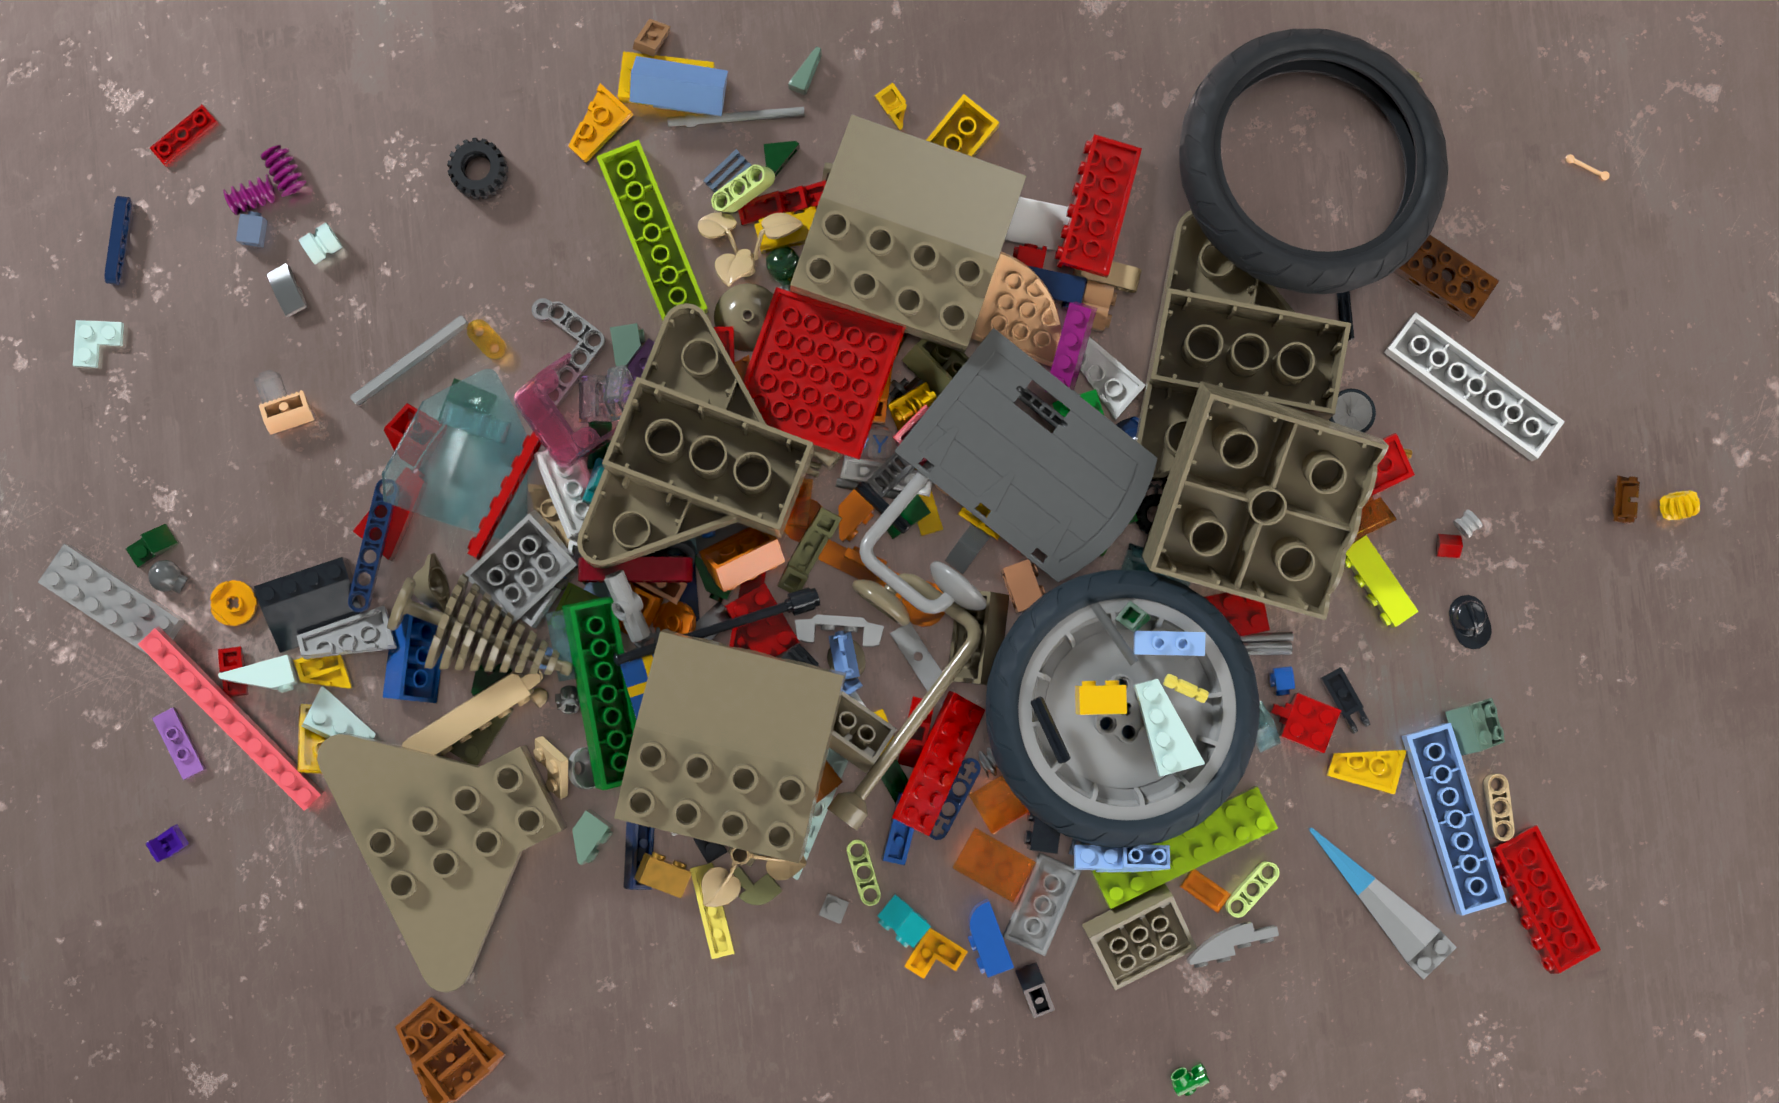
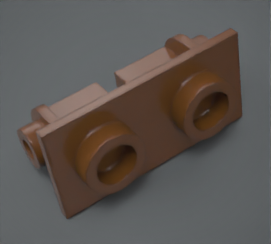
M1617 475L1613 521L1628 524L1634 523L1635 519H1637L1638 502H1631V498H1639L1640 482L1638 477L1629 476L1627 478Z

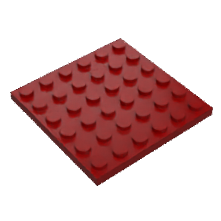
M776 287L743 383L766 425L813 442L815 446L860 460L905 328Z

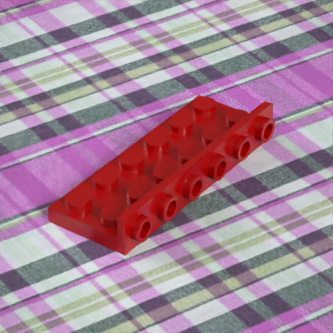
M1096 134L1093 135L1090 141H1086L1083 149L1086 158L1084 162H1080L1077 172L1078 175H1081L1079 183L1075 182L1072 190V196H1075L1074 203L1069 204L1066 217H1069L1068 225L1064 224L1060 238L1064 239L1062 247L1058 246L1055 254V259L1058 260L1057 267L1061 268L1065 265L1105 278L1109 276L1142 148Z
M1537 825L1513 836L1508 841L1490 847L1501 885L1507 889L1510 895V903L1517 909L1521 917L1520 922L1528 930L1531 936V944L1539 952L1542 958L1541 963L1546 971L1550 974H1560L1601 951Z

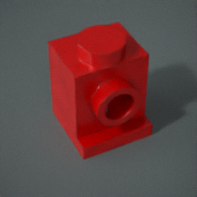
M1024 243V246H1014L1012 256L1027 266L1043 269L1047 246H1043L1042 250L1037 249V245Z

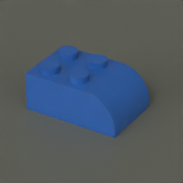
M988 899L980 901L973 907L969 915L968 924L971 936L968 937L973 952L978 951L980 957L976 958L981 974L986 972L989 978L1013 969L1014 966L990 901Z

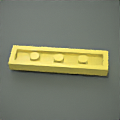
M713 863L690 868V872H692L691 876L711 958L715 959L734 954L735 952L724 906L706 907L703 904L702 879L708 870L714 868Z

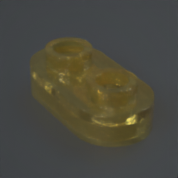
M476 319L469 323L467 335L489 359H501L505 355L507 348L499 335L481 319ZM478 328H482L484 331L481 336L476 335ZM493 345L499 346V350L497 352L491 351V347Z

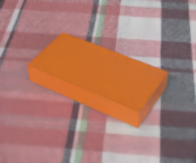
M1196 869L1189 871L1179 886L1217 913L1220 912L1231 896L1229 892Z

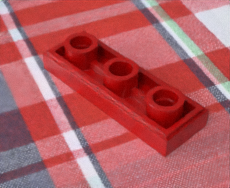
M201 104L153 144L150 149L162 164L167 166L217 125L218 122ZM186 132V136L181 138V133Z

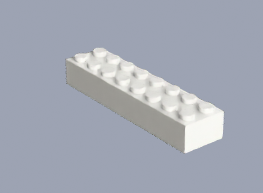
M1416 312L1408 318L1383 352L1531 461L1539 458L1565 422Z

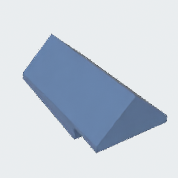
M636 56L631 71L630 102L653 105L656 108L722 117L728 71Z

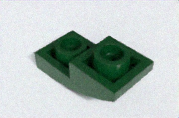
M917 494L900 515L912 527L931 512L919 494ZM892 524L886 530L892 539L902 534Z

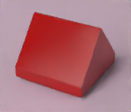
M1438 533L1436 557L1460 558L1463 548L1461 535Z

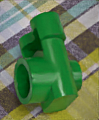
M1202 1063L1194 1066L1189 1072L1186 1068L1182 1067L1172 1073V1085L1178 1096L1183 1094L1185 1096L1192 1095L1197 1087H1202L1210 1082L1207 1076L1208 1073Z

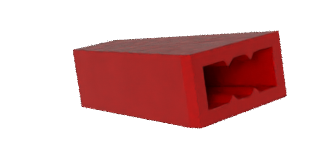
M404 467L394 479L398 487V493L383 551V556L390 561H393L397 555L426 486V482L422 479L424 474L414 467L411 470ZM391 484L383 493L384 496L392 493L393 487ZM379 505L375 509L376 516L378 518L385 517L387 515V508L384 505ZM369 511L353 530L362 539ZM375 527L370 531V538L373 541L381 538L382 531L379 528Z

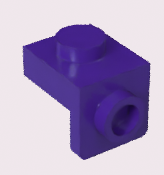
M176 824L158 837L149 840L146 846L155 861L160 862L176 854L187 846L189 842L178 824Z

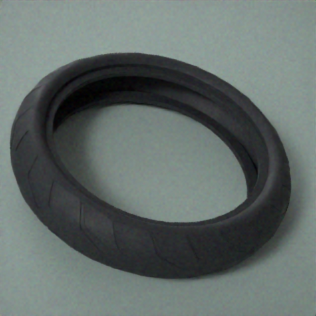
M1288 29L1272 32L1252 39L1224 57L1211 69L1195 91L1184 116L1179 147V168L1182 186L1192 214L1208 240L1236 267L1252 277L1271 286L1299 293H1343L1377 282L1393 273L1418 251L1432 232L1442 208L1447 189L1449 169L1446 140L1437 112L1418 81L1388 53L1358 37L1329 29ZM1290 72H1313L1340 79L1368 96L1382 110L1394 128L1401 145L1405 164V183L1401 203L1388 228L1378 237L1360 246L1341 251L1327 252L1307 250L1289 245L1266 233L1246 215L1233 196L1224 174L1221 158V138L1225 118L1233 101L1242 92L1261 80L1275 75Z

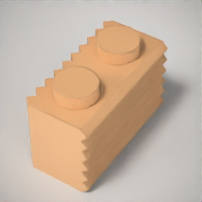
M302 390L299 393H291V395L286 397H278L277 400H269L268 403H260L259 405L264 424L270 435L314 421L310 404Z

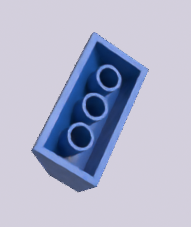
M405 614L398 629L392 630L397 649L388 650L383 698L437 703L441 672L439 668L443 651L433 669L424 668L434 635H436L437 625Z

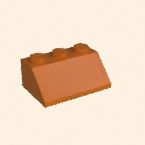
M748 527L699 551V555L714 582L723 592L733 590L739 584L747 580H753L758 575L768 570H773L785 562L778 539L773 535L752 527Z

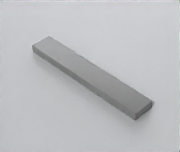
M460 315L353 393L350 398L356 405L360 406L470 324Z

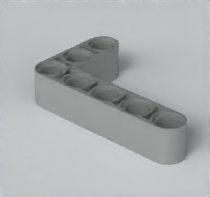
M557 301L548 306V318L552 323L578 341V344L530 405L528 416L537 425L545 424L552 417L602 351L606 341L604 335L597 328L565 304ZM557 307L564 310V315L559 319L552 317V311ZM575 321L582 323V329L577 333L570 330L571 324ZM592 335L600 336L601 342L598 346L589 345L588 341ZM579 353H584L587 356L586 362L582 365L575 363V356ZM566 371L573 374V379L569 383L561 381V375ZM553 389L559 392L558 399L556 401H549L547 393ZM536 408H543L545 410V416L540 420H536L533 417V412Z

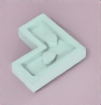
M76 320L73 366L98 368L100 345L123 346L124 323Z

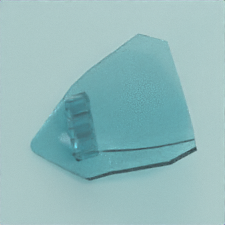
M481 370L422 401L382 472L384 502L477 533L480 531L478 529L479 523L484 516H488L491 510L489 508L490 503L495 496L498 497L502 489L500 488L501 482L506 475H510L513 469L511 464L517 455L520 456L523 450V441L527 436L494 370ZM528 471L493 537L502 539L528 515Z

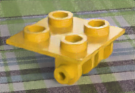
M927 382L888 404L898 431L924 405L930 408L937 399L935 392H930Z

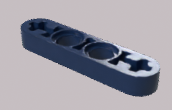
M117 196L115 199L104 274L105 283L119 285L121 281L132 207L130 197Z
M967 758L963 760L944 804L947 802L954 804L955 812L951 816H946L941 809L939 815L944 819L950 820L948 825L945 822L941 827L944 830L943 834L938 833L937 836H934L932 829L930 834L932 839L941 840L949 832L980 773L981 767L976 759ZM974 762V768L977 770L975 773L971 772L968 776L969 779H972L971 783L969 784L966 780L958 778L959 773L963 776L966 773L964 765ZM962 782L965 784L966 791L963 795L958 796L954 794L953 785L955 783ZM940 819L936 820L935 826L938 825Z

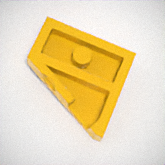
M342 655L304 659L302 657L293 660L302 683L353 688Z

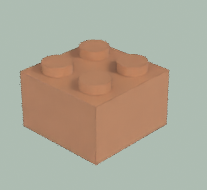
M1029 559L1002 568L1001 573L1016 614L1026 611L1036 600L1046 594L1043 585L1038 586L1036 577L1039 576L1035 563H1030Z

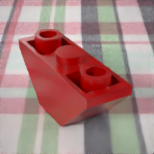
M913 696L908 718L923 698ZM934 708L900 752L898 759L900 765L915 767L928 738Z

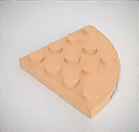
M1000 252L971 339L982 342L994 328L1033 360L1052 367L1062 332L1060 317L1054 299L1046 285L1032 269L1013 256Z

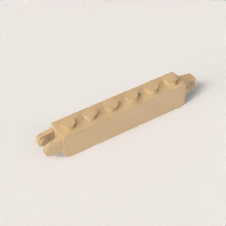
M538 670L537 674L527 673L526 675L515 673V671L511 672L406 739L402 743V747L433 755L440 752L443 756L453 749L452 744L458 740L463 743L473 736L471 734L472 731L477 728L480 731L484 730L492 724L491 719L496 716L501 719L512 712L510 707L518 704L520 707L531 700L529 695L534 692L532 688L543 680V672Z

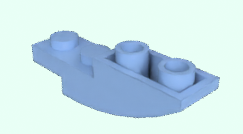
M1143 844L1123 848L1096 845L1074 846V870L1143 872L1170 869V845Z

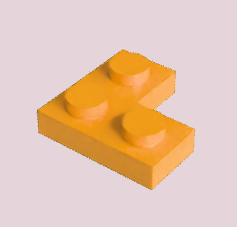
M930 928L920 939L904 967L924 979L936 959L956 971L968 951Z

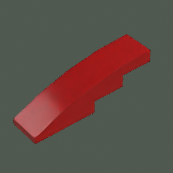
M827 180L755 197L738 210L741 225L758 223L759 219L766 218L774 213L794 212L796 214L803 212L805 208H817Z

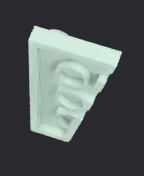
M1153 679L1135 684L1134 689L1158 776H1165L1205 764L1159 680Z

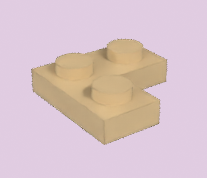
M543 736L536 738L533 754L536 761L547 768L546 786L559 799H563L568 796V758Z

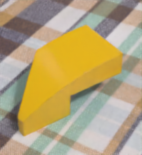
M892 82L875 94L874 97L897 129L901 130L907 104Z

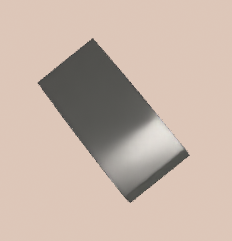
M287 263L267 273L273 292L286 317H290L307 308L302 290L297 286L291 267Z

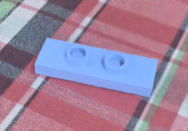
M1135 631L1133 653L1138 655L1205 656L1206 632Z

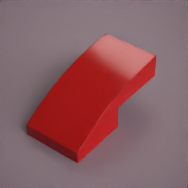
M241 646L218 649L220 673L245 666ZM222 680L223 691L229 697L249 695L248 685Z

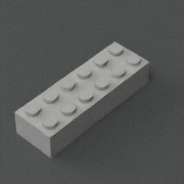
M63 544L38 581V583L144 653L146 652L138 643L154 628L160 626L173 640L186 622V620L72 545Z

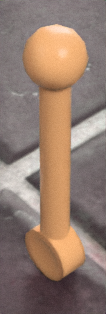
M1571 154L1566 156V162L1574 163L1598 175L1602 181L1609 179L1610 174L1607 171L1601 172L1575 159Z

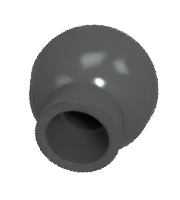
M160 560L154 563L148 573L151 586L162 592L173 590L180 594L188 577L181 574L179 567L169 560Z

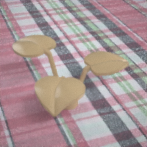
M717 212L704 216L698 221V231L702 236L709 239L722 237L725 233L728 235L735 255L728 253L718 257L715 261V270L719 278L729 287L737 279L752 276L756 272L754 261L758 260V252L764 234L769 239H779L797 231L803 226V223L785 213H774L767 216L762 221L764 229L760 230L754 253H751L748 249L738 251L733 235L729 231L735 228L737 223L730 214Z
M732 848L730 857L733 863L729 873L722 867L711 868L705 873L701 885L703 904L706 907H720L732 902L741 890L740 880L732 875L737 864H746L750 858L768 860L766 871L776 880H787L793 877L806 866V859L803 855L800 862L795 863L770 856L750 854V851Z

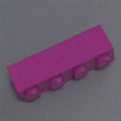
M1071 302L1069 304L1050 371L1052 375L1071 390L1075 389L1097 308L1079 302Z

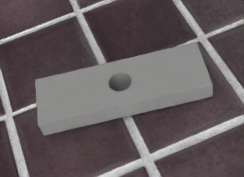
M909 622L908 625L899 627L891 632L890 635L928 692L942 671ZM920 652L923 655L922 660L916 661L914 654Z

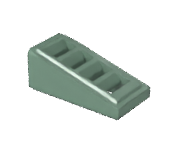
M816 46L789 81L788 87L790 90L803 95L807 94L822 56L821 48Z

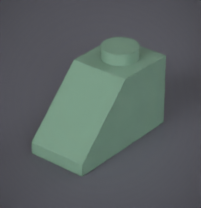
M637 323L610 327L618 375L624 373L642 348V343L646 342L644 329H639Z

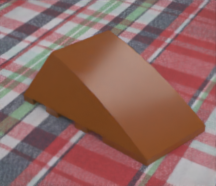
M433 997L426 1000L395 1026L428 1103H455L494 1071L506 1055Z

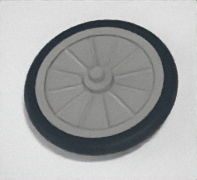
M1344 389L1338 394L1335 415L1329 421L1365 433L1372 427L1375 421L1376 408L1374 402L1369 395L1361 390Z

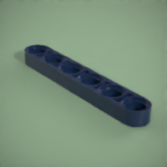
M383 478L377 482L348 597V605L355 612H364L370 607L398 493L397 484L388 478ZM384 483L392 485L393 491L390 495L384 496L381 493L380 488ZM379 505H384L387 508V515L383 518H378L375 514V509ZM375 527L382 531V536L377 541H373L370 538V531ZM368 550H373L376 553V560L373 563H367L364 559V555ZM362 573H368L371 576V581L366 586H362L359 583V576ZM358 595H362L366 600L362 608H356L353 604L354 598Z

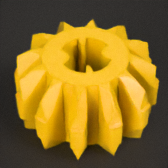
M1691 490L1669 493L1659 500L1660 512L1663 518L1667 520L1689 518L1697 515L1700 511V500L1697 493Z

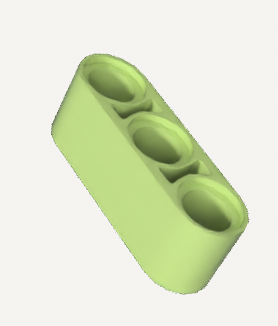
M761 165L750 166L713 194L711 199L713 208L725 213L738 211L774 183L775 174L773 170ZM762 172V179L759 181V175ZM745 185V190H744V192L742 193V192H741L742 186ZM727 198V204L724 206V201Z
M854 839L848 844L847 855L860 899L865 905L872 906L880 900V888L866 843L863 840ZM858 843L863 846L864 853L861 856H854L851 853L850 849L853 844ZM861 866H867L871 871L870 876L866 879L860 878L857 874V870ZM868 888H872L877 892V897L873 901H868L864 897V891Z
M1268 861L1259 863L1226 901L1225 909L1227 913L1237 918L1246 915L1278 879L1280 872L1277 865ZM1265 866H1271L1273 874L1270 878L1266 879L1262 875V870ZM1250 883H1255L1258 887L1257 893L1250 896L1246 891L1247 886ZM1240 900L1242 903L1241 911L1233 913L1231 910L1232 902Z

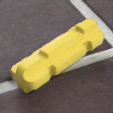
M1167 674L1163 682L1164 686L1172 689L1175 688V691L1190 698L1195 697V700L1201 703H1205L1209 695L1208 691L1202 688L1198 689V686L1183 679L1178 680V677L1172 674Z

